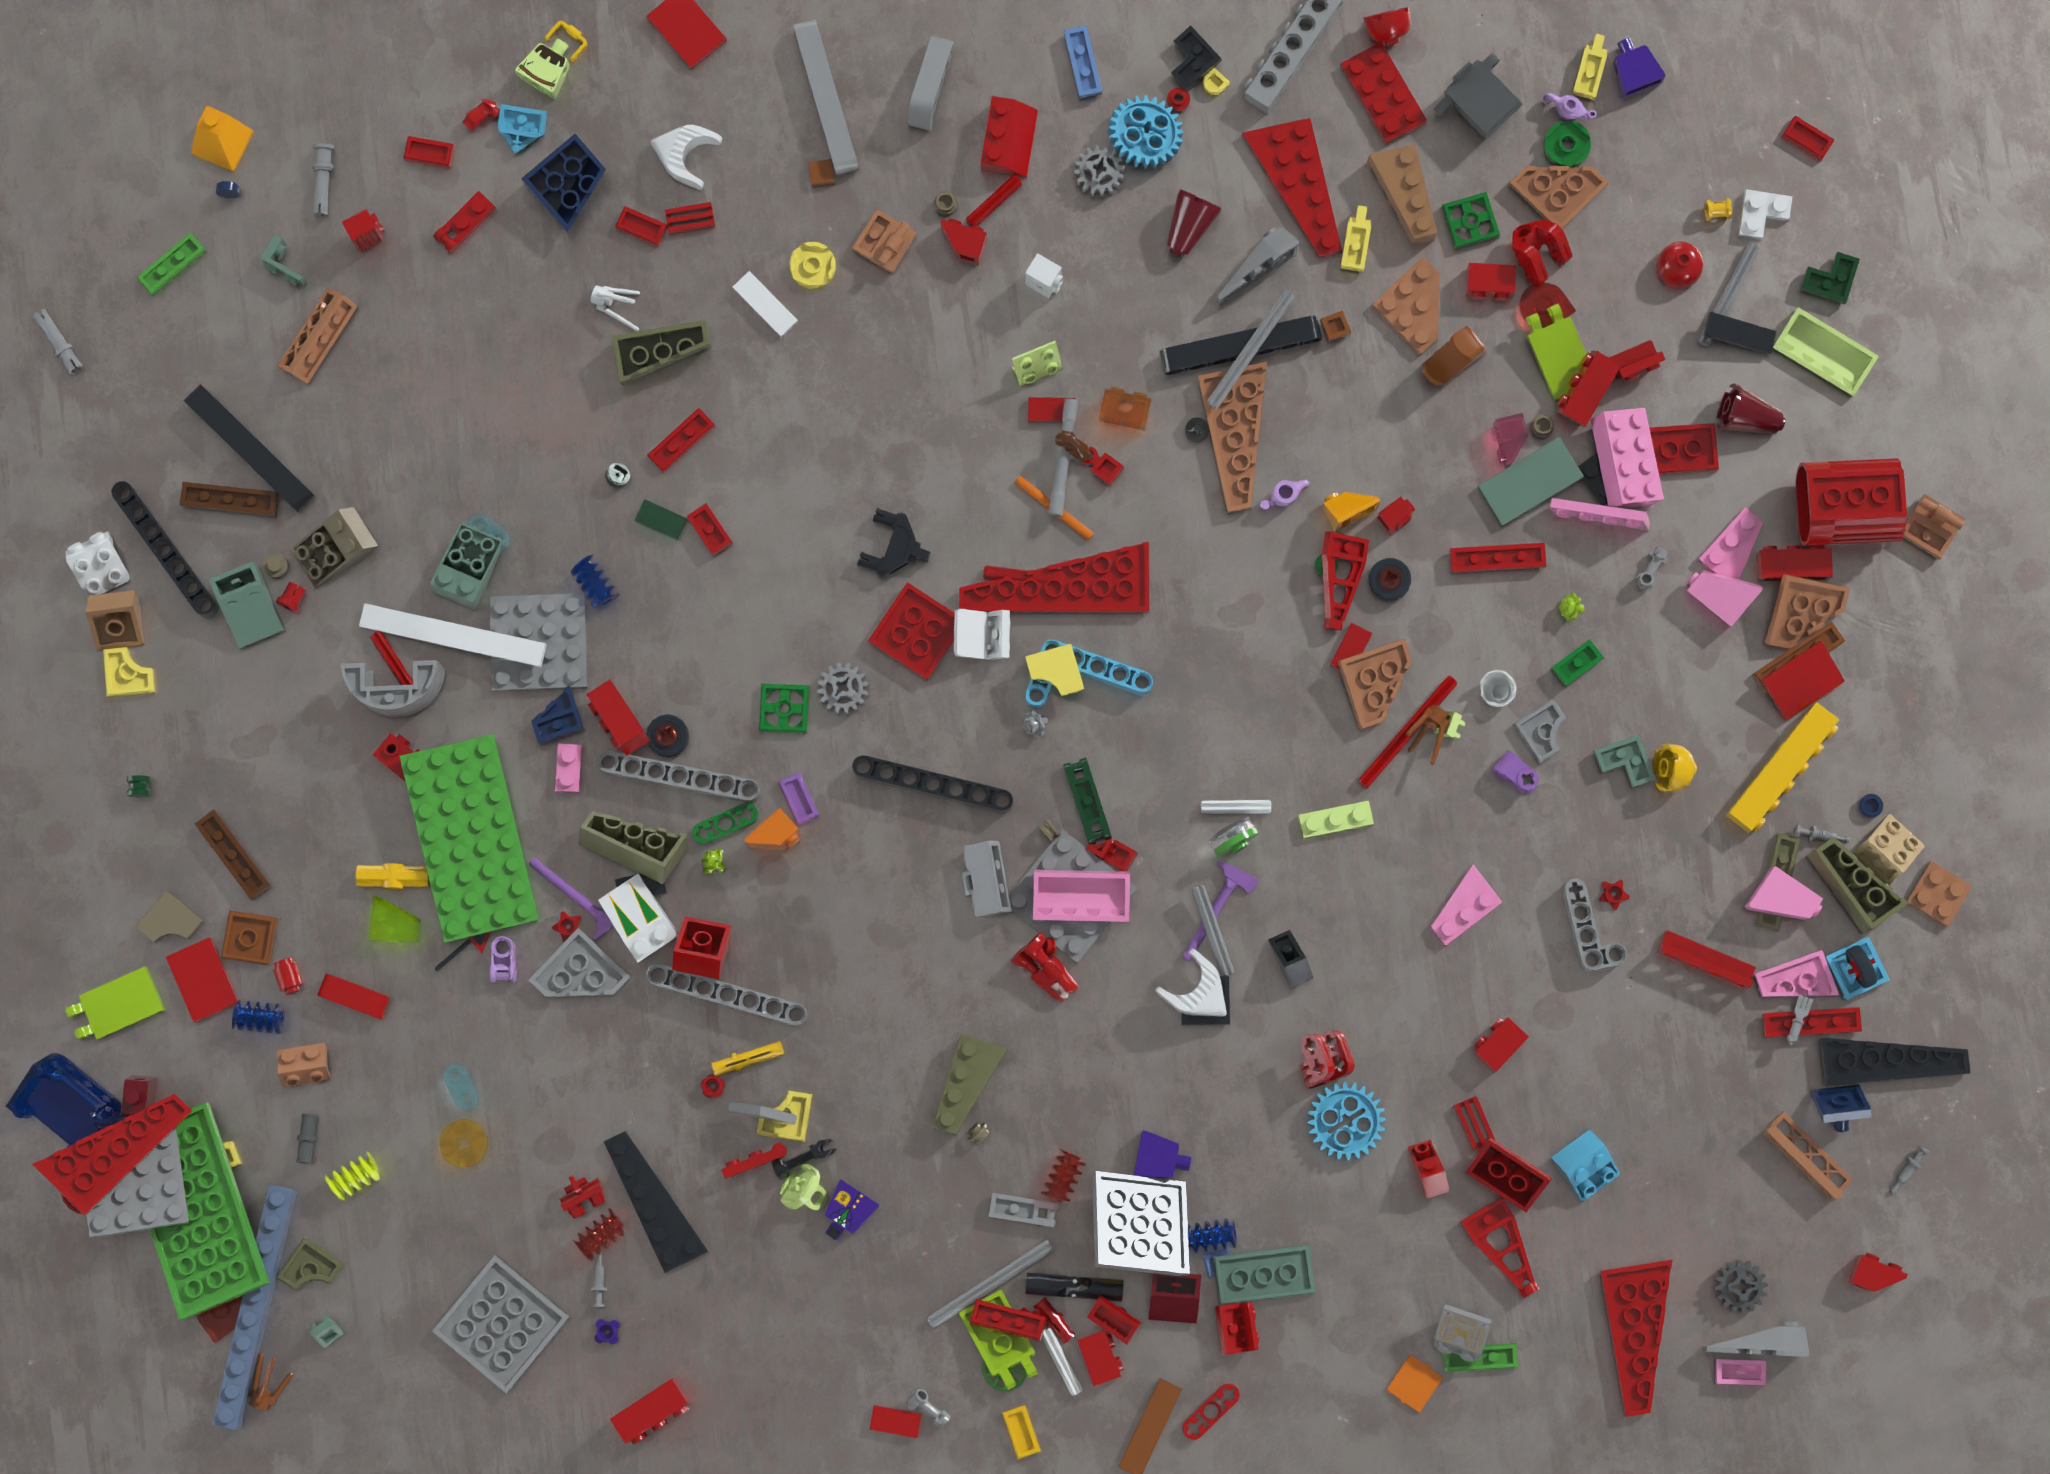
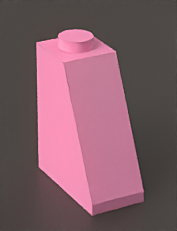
M1705 570L1701 574L1696 572L1687 582L1690 585L1687 591L1731 627L1763 590L1760 585Z
M1774 866L1769 869L1744 908L1756 912L1807 920L1811 916L1815 918L1823 907L1820 905L1823 898Z

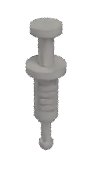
M1796 825L1794 828V836L1798 837L1799 834L1809 836V841H1814L1815 839L1828 841L1833 837L1845 843L1850 841L1848 837H1839L1833 832L1817 830L1816 826H1811L1810 830L1802 829L1800 825Z
M1920 1145L1919 1148L1921 1150L1915 1158L1908 1157L1909 1162L1897 1177L1898 1182L1890 1189L1891 1194L1896 1193L1895 1191L1901 1183L1907 1182L1917 1167H1922L1918 1163L1925 1153L1929 1155L1930 1151Z
M598 1251V1265L595 1267L594 1287L591 1288L592 1292H596V1304H592V1308H605V1304H602V1292H607V1288L604 1287L603 1252Z

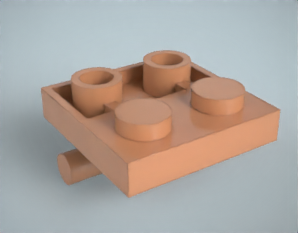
M876 209L852 247V250L893 274L917 236V232L910 229V225L907 222L902 221L900 223Z
M1924 494L1906 522V531H1904L1903 538L1940 560L1958 530L1964 525L1965 518Z

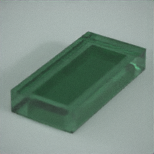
M644 499L635 518V522L677 541L688 521L686 517Z

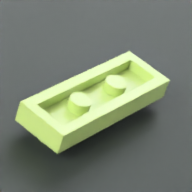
M1369 801L1298 815L1303 839L1374 824Z

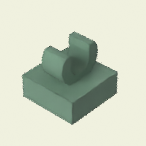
M323 1314L322 1318L324 1321L319 1325L314 1322L311 1323L312 1330L310 1334L313 1339L325 1348L344 1333L339 1325Z

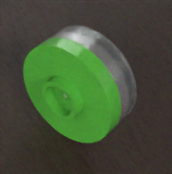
M1247 817L1221 829L1208 842L1216 856L1221 857L1230 852L1235 854L1249 845L1248 842L1254 839L1259 832L1251 818Z

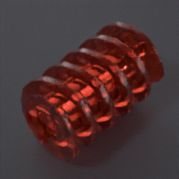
M1060 1149L1065 1154L1064 1156L1056 1157L1061 1164H1053L1052 1166L1057 1174L1049 1173L1048 1177L1053 1183L1045 1182L1044 1186L1049 1192L1041 1191L1040 1194L1062 1203L1063 1201L1070 1202L1071 1199L1066 1195V1192L1074 1193L1075 1190L1070 1184H1078L1079 1181L1074 1175H1082L1083 1172L1078 1166H1086V1163L1080 1157Z
M611 1208L608 1209L609 1218L601 1214V1224L595 1220L592 1221L595 1229L592 1230L586 1226L587 1235L584 1236L578 1232L579 1241L573 1240L584 1256L590 1261L594 1260L592 1252L598 1255L602 1253L600 1245L606 1249L609 1248L608 1239L614 1243L617 1241L615 1233L620 1236L625 1235L623 1230L625 1225Z

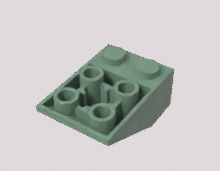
M460 522L430 582L432 592L472 610H476L486 590L504 540Z
M254 561L209 579L219 606L240 649L284 631L259 566Z

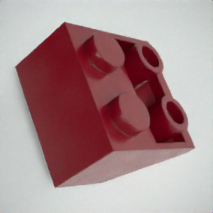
M1152 1273L1148 1320L1197 1324L1201 1275L1174 1276Z

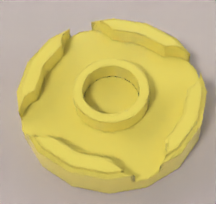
M806 242L793 251L789 260V268L793 279L800 286L808 289H818L827 285L833 279L836 271V260L826 245L819 242Z

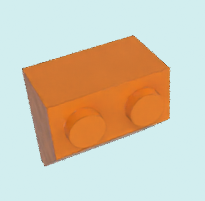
M778 808L743 840L752 849L784 850L787 847L789 849L793 848L800 841L799 836L801 833L781 808Z

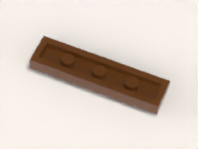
M183 482L179 505L181 507L275 517L278 493L274 491Z
M212 810L195 823L196 827L250 900H254L271 887L268 880L216 810Z

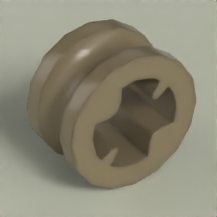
M1048 819L1045 820L1044 825L1038 826L1050 842L1054 841L1055 836L1059 837L1061 835Z

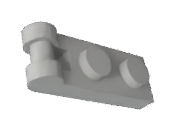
M992 1193L989 1217L1056 1228L1057 1220L1054 1219L1055 1212L1059 1209V1203ZM1039 1208L1046 1209L1045 1218L1038 1217Z

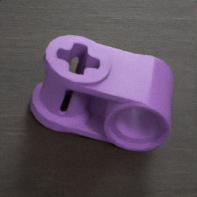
M1509 750L1493 767V770L1501 778L1510 782L1523 793L1535 790L1539 782L1538 774ZM1530 776L1533 785L1529 783L1526 786L1523 785L1524 779L1522 777L1527 778Z

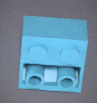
M1590 1129L1551 1157L1559 1173L1581 1202H1584L1620 1175L1606 1146Z

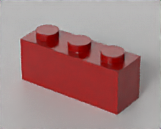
M1594 350L1584 356L1581 361V365H1583L1581 370L1573 375L1569 382L1570 389L1567 394L1564 393L1557 403V406H1559L1556 411L1557 413L1584 427L1588 424L1621 367V364Z
M1790 545L1786 549H1777V546H1764L1763 550L1756 554L1757 582L1781 581L1783 574L1817 581H1825L1833 577L1832 548H1825V545L1810 546V549H1801L1800 545Z
M611 679L586 694L591 703L587 704L594 716L599 714L602 718L599 724L606 734L611 732L613 737L610 741L617 751L622 749L624 754L628 756L650 741Z

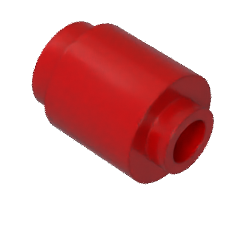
M292 958L275 962L273 972L280 992L290 995L300 991L299 987L303 985L296 962L293 963Z

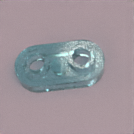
M478 513L468 519L467 525L476 528L477 524L482 523L484 528L481 531L503 538L504 543L500 552L509 547L510 536L508 532L490 518Z
M460 1064L449 1065L444 1070L443 1079L455 1104L464 1110L474 1108L478 1104L479 1094L467 1069ZM455 1072H459L461 1075L457 1081H454L452 1078ZM466 1093L471 1095L469 1102H464L463 1096Z

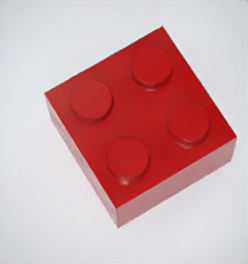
M684 916L673 950L672 970L719 980L730 946L731 925Z

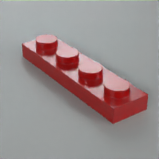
M1545 543L1449 549L1451 573L1546 568L1547 566Z
M1860 1007L1810 1010L1807 1017L1802 1020L1804 1025L1801 1027L1799 1036L1861 1032ZM1794 1011L1763 1013L1764 1038L1786 1037L1789 1035L1793 1023L1792 1020L1796 1018Z

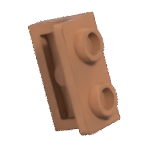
M325 1043L277 1050L278 1076L283 1087H294L300 1084L319 1083L330 1080Z

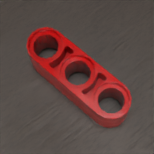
M325 973L317 993L319 997L382 1020L390 997L327 973Z

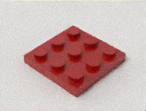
M907 582L868 642L928 681L954 642L955 613Z

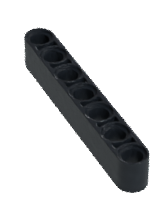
M1307 316L1277 323L1255 356L1321 341L1322 334L1317 316ZM1257 328L1162 349L1159 353L1164 374L1173 375L1235 361Z
M201 384L183 400L297 512L315 496Z
M119 481L115 483L111 490L114 500L192 608L203 618L214 617L219 610L217 601L141 496L128 482ZM129 489L128 497L120 499L121 491ZM140 507L143 508L142 515L134 518V510ZM156 526V533L153 536H147L148 528ZM164 545H170V551L166 555H161V548ZM182 563L184 565L183 571L179 574H174V567ZM196 582L197 589L192 593H188V585ZM210 601V609L202 612V603Z
M865 755L858 756L852 763L854 774L862 780L997 813H1007L1013 806L1012 794L1004 789ZM861 762L869 763V771L866 773L858 772V764ZM885 767L893 770L892 777L888 779L880 776L881 770ZM908 773H913L916 776V781L911 785L903 781V777ZM928 780H938L940 783L939 787L936 790H929L926 787ZM952 785H960L963 788L962 793L958 796L951 795L949 789ZM977 790H982L986 793V798L981 802L975 801L972 797L973 793ZM999 796H1006L1009 799V804L1006 807H999L996 804V799Z

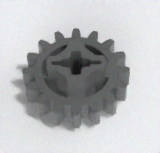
M1737 1260L1736 1266L1731 1262L1727 1263L1728 1270L1720 1268L1719 1271L1723 1275L1722 1277H1715V1280L1720 1282V1284L1715 1286L1714 1290H1720L1721 1294L1716 1298L1725 1300L1722 1305L1723 1307L1731 1305L1732 1312H1736L1739 1307L1741 1313H1746V1307L1754 1311V1303L1758 1305L1763 1304L1759 1298L1760 1296H1767V1293L1762 1290L1768 1284L1762 1283V1279L1766 1275L1757 1273L1760 1268L1759 1266L1751 1268L1750 1261H1747L1743 1266L1742 1261ZM1745 1271L1750 1273L1754 1277L1755 1281L1752 1282L1746 1276ZM1735 1272L1734 1278L1729 1283H1726L1729 1275ZM1740 1280L1742 1284L1751 1285V1287L1742 1289V1293L1739 1289L1731 1288V1286L1740 1284ZM1753 1290H1756L1754 1297L1747 1301L1748 1295ZM1727 1292H1731L1736 1297L1737 1302L1733 1301Z

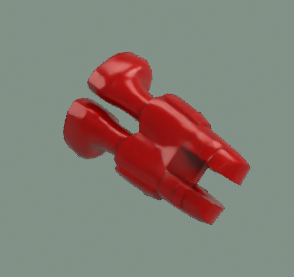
M1040 932L1026 946H1023L1010 961L1015 966L1028 970L1032 974L1031 979L1040 988L1046 990L1052 998L1063 1002L1068 998V993H1074L1079 986L1056 956L1049 958L1045 954L1043 944L1046 938ZM1032 958H1033L1036 962H1038L1041 966L1039 967V966L1032 960Z

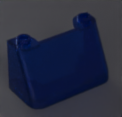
M51 1053L34 1063L5 1106L17 1118L27 1119L35 1116L69 1144L67 1147L93 1133L118 1123L123 1117L121 1114L122 1103L68 1058L59 1053Z

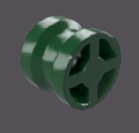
M135 775L126 777V782L129 784V789L126 791L127 797L151 796V791L148 789V784L151 782L150 776Z

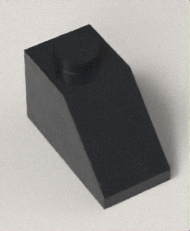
M1290 930L1268 939L1291 988L1313 978L1307 958Z

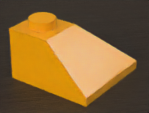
M206 105L196 126L191 154L234 173L254 131L228 114Z
M1335 492L1324 499L1326 502L1323 503L1322 509L1334 531L1337 532L1376 511L1380 504V499L1376 496L1347 492L1338 495Z

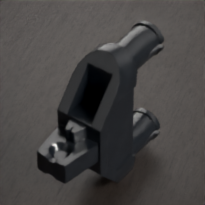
M877 507L873 522L892 527L893 534L884 557L878 558L861 552L857 566L876 571L877 575L885 578L909 565V563L914 564L915 560L928 563L931 552L920 548L921 543L916 541L906 514L902 512L894 514Z

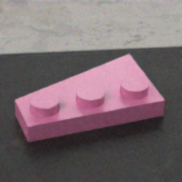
M1745 507L1698 561L1712 573L1739 580L1763 525V521Z
M1472 865L1430 928L1446 946L1500 905L1502 901L1476 867Z
M1822 950L1753 975L1761 997L1839 995Z

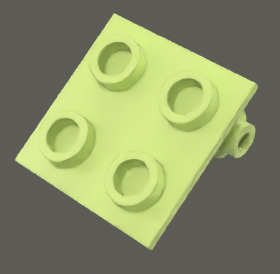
M1056 341L1012 358L1014 365L1012 369L1015 376H1017L1020 387L1031 384L1047 375H1053L1063 369Z

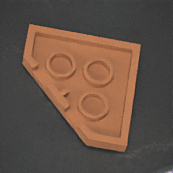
M1525 166L1509 182V185L1544 219L1556 223L1563 229L1609 182L1593 166Z
M1424 257L1372 304V307L1420 356L1438 340L1439 272Z
M1783 574L1765 643L1791 649L1798 644L1797 641L1807 634L1811 635L1824 626V622L1834 615L1838 616L1844 612L1850 588Z
M1405 639L1338 661L1359 729L1385 720L1388 714L1387 710L1392 700L1396 697L1404 674L1412 663Z

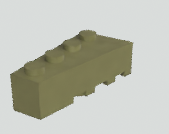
M705 320L612 336L619 381L622 385L711 347L708 326Z
M591 811L580 827L579 845L664 884L686 852L688 834L679 832V835L669 833L668 829L660 827L652 829L644 827V823L636 821L635 823H628L622 821V818Z
M1834 837L1807 855L1862 934L1872 930L1908 904L1903 897L1900 898L1893 892V888L1887 883L1884 884L1874 875V872L1869 867H1865L1860 863L1857 857Z
M961 1034L933 1124L934 1129L953 1135L958 1134L1006 1054L1007 1048Z

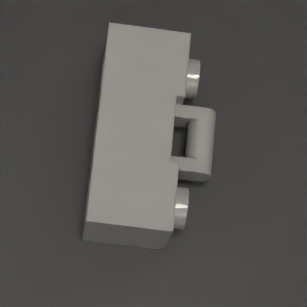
M985 841L964 846L963 860L967 870L970 871L962 872L965 896H972L971 906L975 917H990L1012 912L1000 842Z

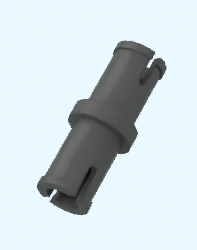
M302 1114L300 1135H297V1141H299L297 1163L312 1164L313 1143L316 1142L317 1138L314 1136L317 1115Z

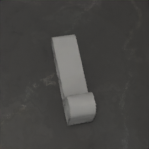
M935 36L930 37L910 100L907 125L931 130L936 103L951 59L954 41Z
M1578 878L1569 880L1562 888V895L1580 967L1584 971L1593 972L1622 964L1627 957L1625 947L1618 943L1605 946L1600 945L1585 883ZM1572 884L1575 888H1579L1580 890L1576 894L1577 901L1582 899L1583 902H1577L1574 905H1572L1571 902L1576 900L1575 894L1573 892H1569V889L1572 887ZM1580 907L1584 909L1586 913L1585 919L1580 920L1575 917V908ZM1581 931L1590 933V943L1581 941ZM1611 949L1619 951V961H1612L1610 959L1609 951ZM1587 954H1592L1596 957L1597 964L1594 967L1586 963L1585 958Z

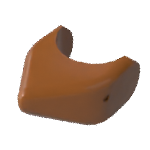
M1465 326L1454 333L1445 345L1423 362L1422 372L1431 383L1443 385L1484 356L1488 349L1474 331Z

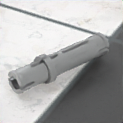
M41 309V316L39 312H36L33 318L55 349L56 357L58 359L61 358L70 374L76 373L75 368L79 372L83 365L73 353L72 345L67 344L47 313V310Z

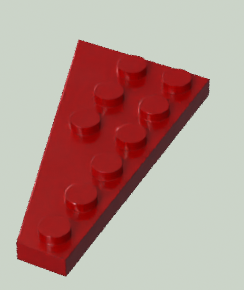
M1311 118L1242 132L1244 140L1251 147L1254 156L1261 163L1266 171V175L1283 202L1288 206L1295 221L1300 225L1317 256L1321 258L1342 253Z
M173 1094L134 1115L132 1114L124 1118V1120L114 1125H110L63 1150L53 1153V1155L41 1161L33 1163L32 1166L86 1216L192 1113V1110L176 1094Z
M1673 1260L1600 1271L1625 1417L1651 1413L1659 1346L1661 1344L1666 1310L1665 1305Z

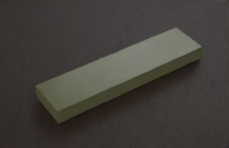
M1777 833L1768 871L1776 866L1792 877L1801 839ZM1758 912L1755 926L1779 932L1783 916Z

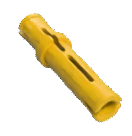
M778 1041L738 1055L733 1053L731 1057L711 1062L715 1077L735 1070L740 1072L742 1071L741 1068L785 1054L781 1042ZM770 1051V1053L750 1059V1057ZM746 1059L745 1061H742V1062H739V1063H735V1064L730 1065V1066H726L727 1064L734 1063V1062H737V1061Z

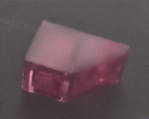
M1523 413L1495 419L1493 427L1490 428L1492 439L1497 441L1499 450H1497L1498 461L1500 464H1504L1505 469L1512 465L1529 436Z

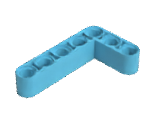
M1048 640L1043 644L1040 652L1046 651L1049 647L1057 648L1067 644L1056 640ZM1072 646L1074 654L1081 658V662L1078 664L1080 675L1141 696L1151 691L1153 679L1148 672ZM1095 662H1099L1103 665L1104 669L1100 673H1094L1090 666ZM1117 670H1122L1125 672L1126 678L1122 681H1117L1114 679L1113 673ZM1138 678H1145L1149 685L1144 689H1140L1136 686L1135 681ZM1030 679L1026 691L1027 704L1035 709L1043 707L1047 702L1052 684L1044 680ZM1034 691H1039L1043 694V699L1039 702H1034L1030 699V694Z

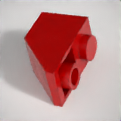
M949 218L948 221L942 219L941 230L956 258L979 264L987 241V232H984L983 228L976 225L967 227L961 225V222Z
M1431 1139L1409 1146L1408 1150L1426 1199L1449 1192L1445 1170Z
M1866 1253L1865 1256H1857L1847 1283L1869 1292H1875L1906 1279L1908 1274L1902 1272L1903 1267L1891 1262L1887 1266L1879 1262V1257Z

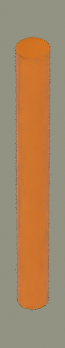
M1020 475L1015 483L1049 509L1050 498ZM1063 509V515L1059 518L1089 541L1094 533Z

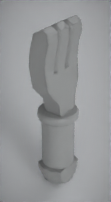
M1799 995L1794 1010L1796 1018L1792 1020L1793 1023L1789 1035H1787V1041L1790 1045L1796 1044L1799 1040L1802 1025H1804L1802 1020L1807 1017L1813 1002L1811 998Z

